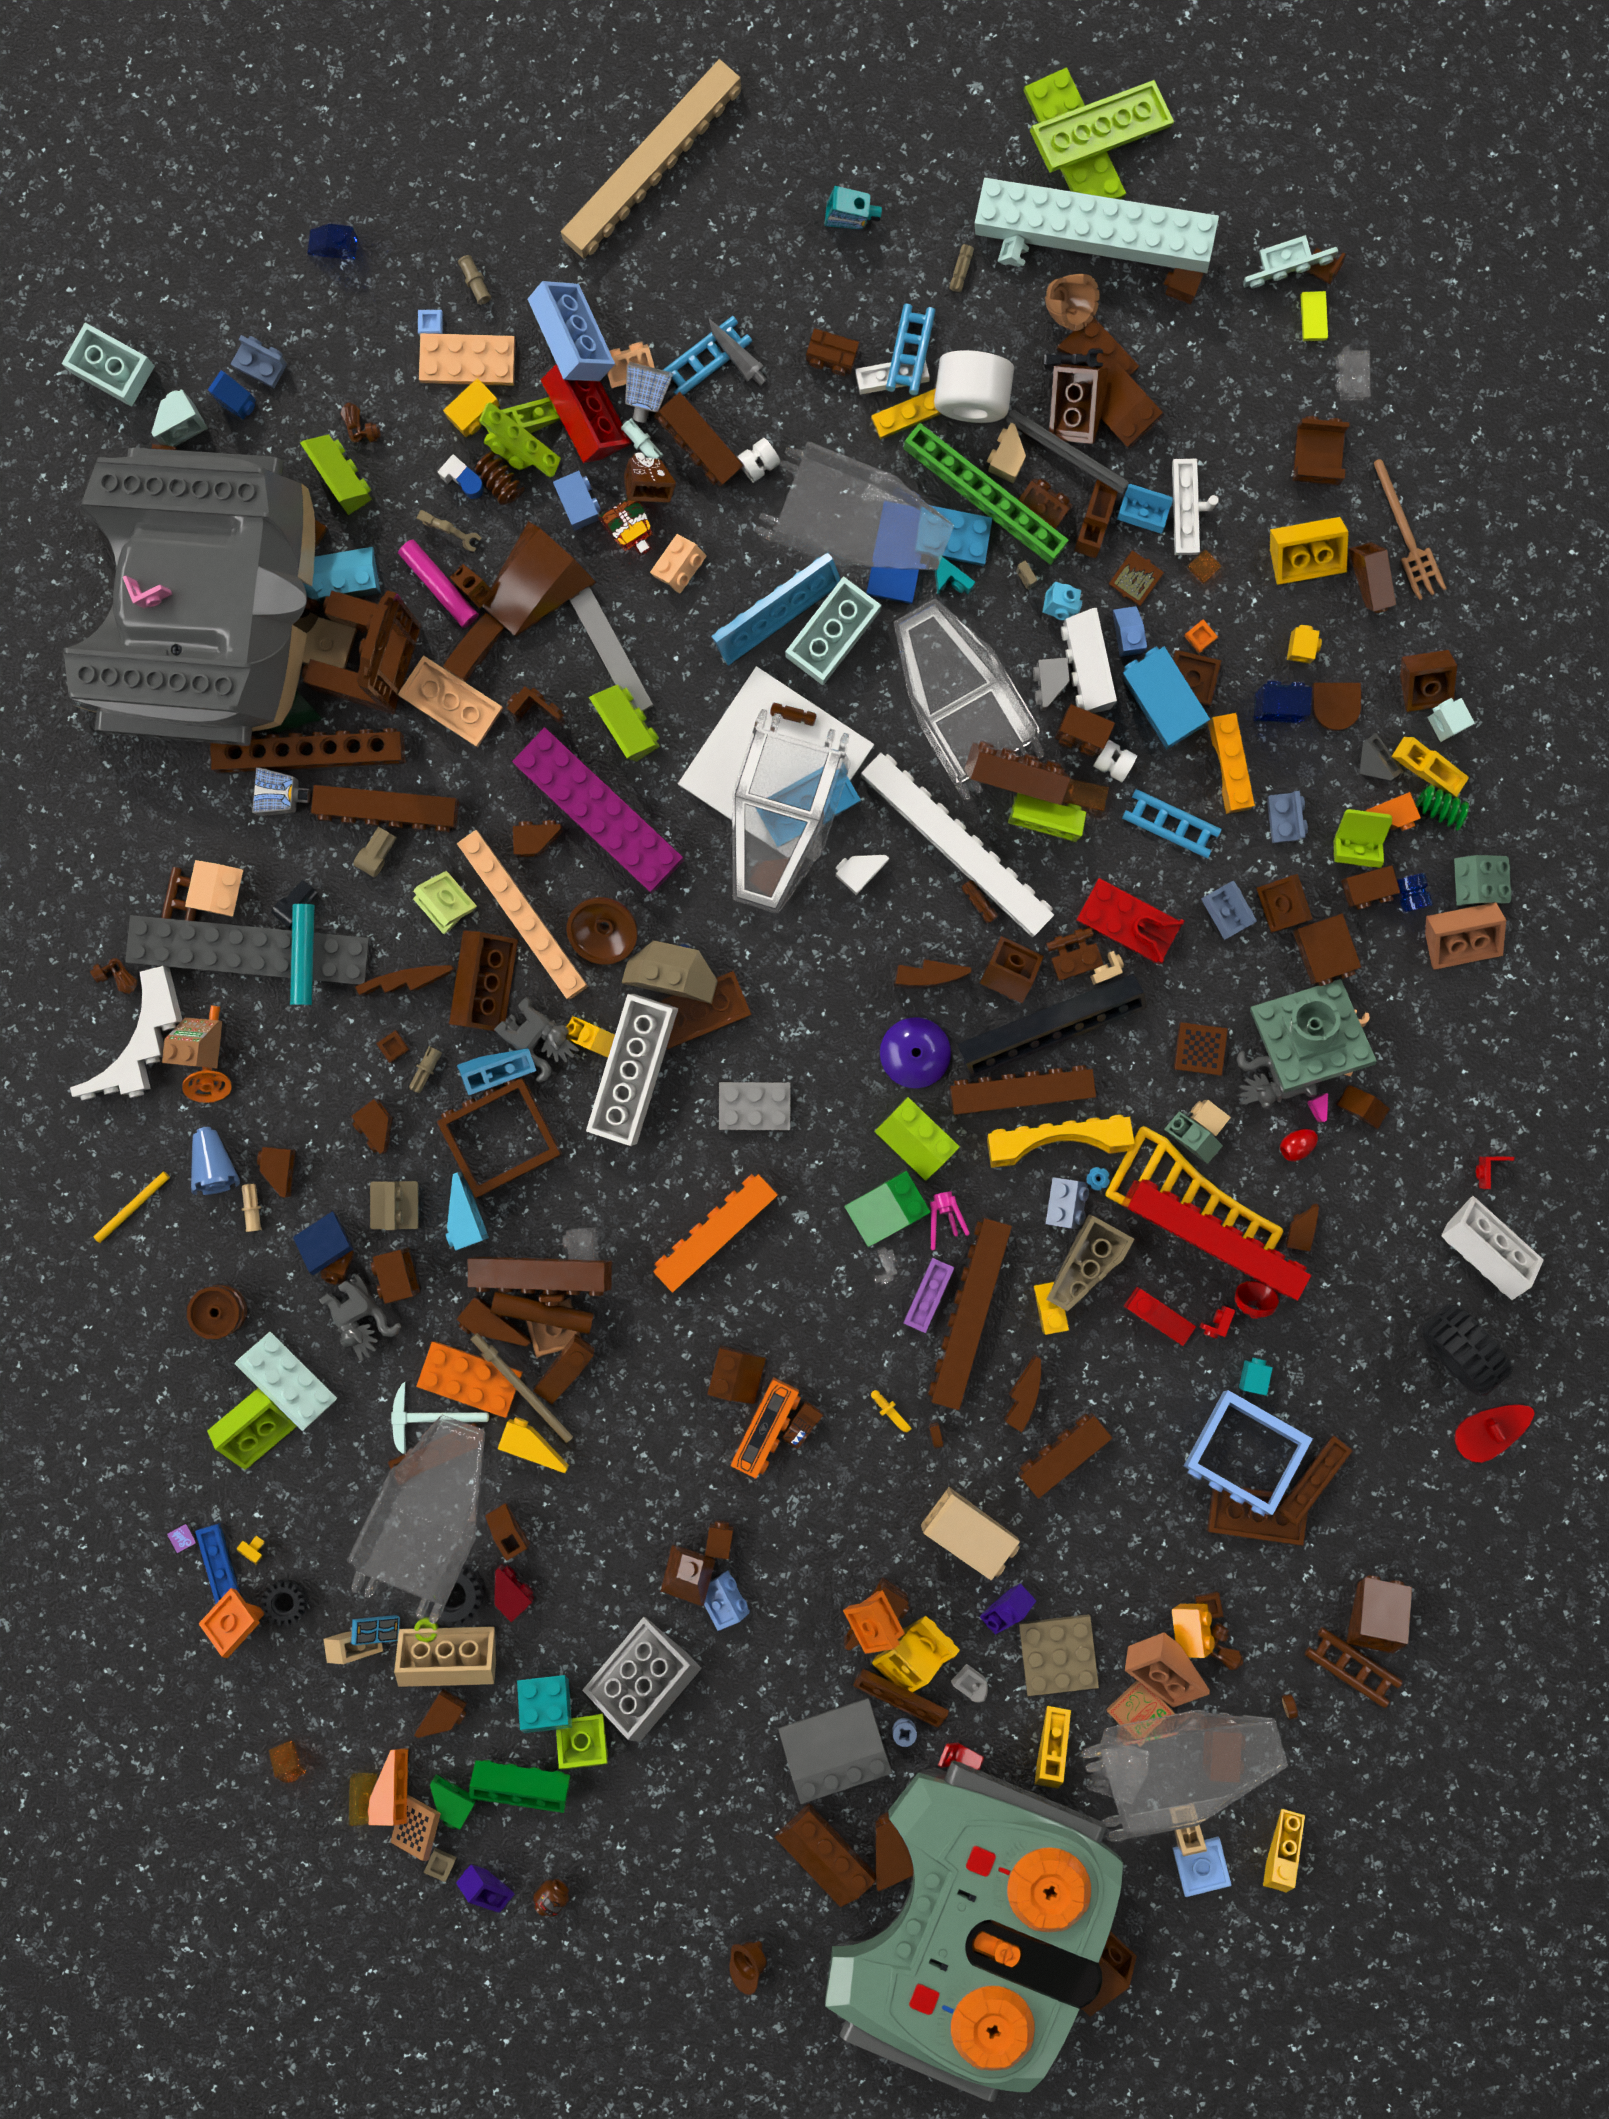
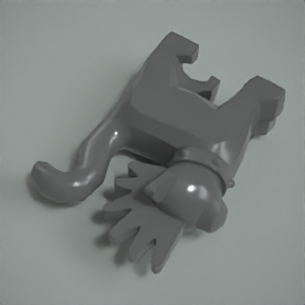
M526 997L518 1005L527 1019L521 1027L516 1023L517 1018L511 1014L505 1022L502 1021L494 1030L517 1050L529 1049L535 1067L542 1070V1073L536 1078V1081L540 1083L547 1081L551 1076L550 1065L546 1060L537 1057L533 1052L541 1038L546 1040L541 1052L547 1051L548 1058L553 1053L555 1062H559V1055L564 1062H567L566 1054L572 1058L575 1057L570 1049L579 1051V1048L566 1039L569 1030L565 1025H556L554 1020L550 1021L547 1016L536 1011L532 1007L533 1002L531 999Z
M1244 1051L1238 1054L1236 1060L1242 1070L1255 1071L1260 1067L1266 1066L1270 1069L1273 1082L1269 1083L1263 1073L1260 1075V1078L1257 1075H1253L1254 1081L1248 1078L1244 1079L1250 1086H1239L1240 1089L1247 1091L1239 1094V1097H1247V1099L1241 1102L1242 1105L1259 1101L1262 1108L1268 1109L1272 1107L1274 1102L1281 1103L1282 1099L1293 1098L1299 1094H1305L1308 1097H1315L1317 1095L1315 1084L1284 1093L1269 1056L1256 1057L1251 1062H1247Z
M357 1274L350 1282L345 1281L338 1286L341 1292L348 1294L349 1299L342 1304L333 1294H326L319 1301L323 1306L327 1305L331 1311L333 1321L338 1327L337 1331L341 1333L340 1344L345 1348L353 1346L359 1360L363 1361V1353L367 1358L370 1357L368 1349L376 1351V1348L370 1342L376 1343L378 1339L370 1336L375 1333V1330H368L371 1324L359 1326L358 1320L372 1315L377 1322L378 1330L383 1336L387 1337L397 1335L401 1329V1324L396 1323L391 1328L387 1326L384 1312L377 1306L362 1276Z

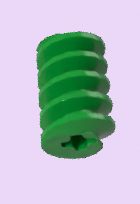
M1429 785L1424 789L1415 803L1416 808L1422 806L1421 814L1423 815L1430 810L1431 819L1439 814V823L1446 818L1448 819V827L1454 822L1457 823L1456 831L1463 825L1469 809L1468 802L1464 801L1460 804V798L1455 797L1452 800L1450 793H1446L1443 796V790L1438 789L1435 791L1434 785Z

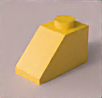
M1054 1282L1034 1285L1042 1332L1045 1335L1069 1330L1065 1310L1046 1300Z

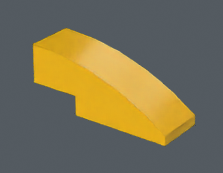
M1404 737L1391 756L1425 781L1446 793H1450L1453 797L1458 796L1469 779L1466 774L1436 751H1430L1414 737Z

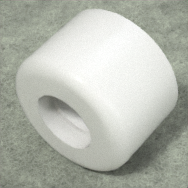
M953 351L942 355L939 361L934 398L936 409L949 418L965 422L989 423L1003 419L1009 410L1014 365L1003 357L979 351Z

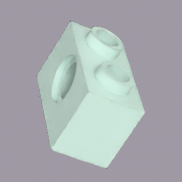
M1452 698L1444 701L1433 708L1434 713L1427 717L1440 742L1475 724L1462 698L1455 702Z

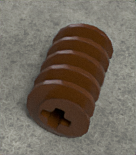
M491 451L478 462L475 467V473L481 475V481L486 483L488 490H492V495L498 498V503L506 505L519 498L525 488L517 490L520 481L515 480L511 482L514 473L505 474L509 467L507 465L500 467L499 465L503 459L500 457L494 460L496 453Z

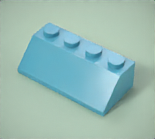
M373 547L315 556L312 586H304L307 597L306 606L323 604L325 598L330 596L331 590L355 598L381 594Z

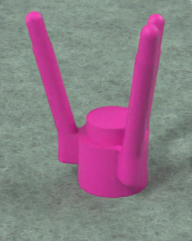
M952 1192L936 1194L933 1196L934 1201L930 1202L931 1250L936 1248L937 1210H939L940 1214L948 1215L954 1236H958L953 1211L965 1235L968 1236L970 1234L957 1206L955 1196H952Z

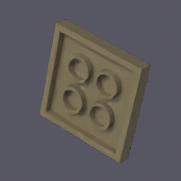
M1089 1614L1019 1622L1027 1696L1099 1688L1091 1617Z

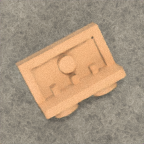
M676 534L650 573L655 578L670 585L676 592L681 593L706 558V554L695 543Z

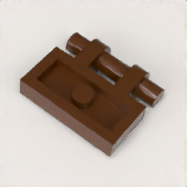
M1080 928L1075 930L1073 934L1065 937L1060 935L1054 937L1053 941L1046 943L1048 952L1057 949L1059 956L1051 958L1058 981L1104 965L1097 944L1089 946L1086 944L1085 939L1094 936L1091 928L1085 930ZM1077 942L1079 949L1067 953L1065 946Z

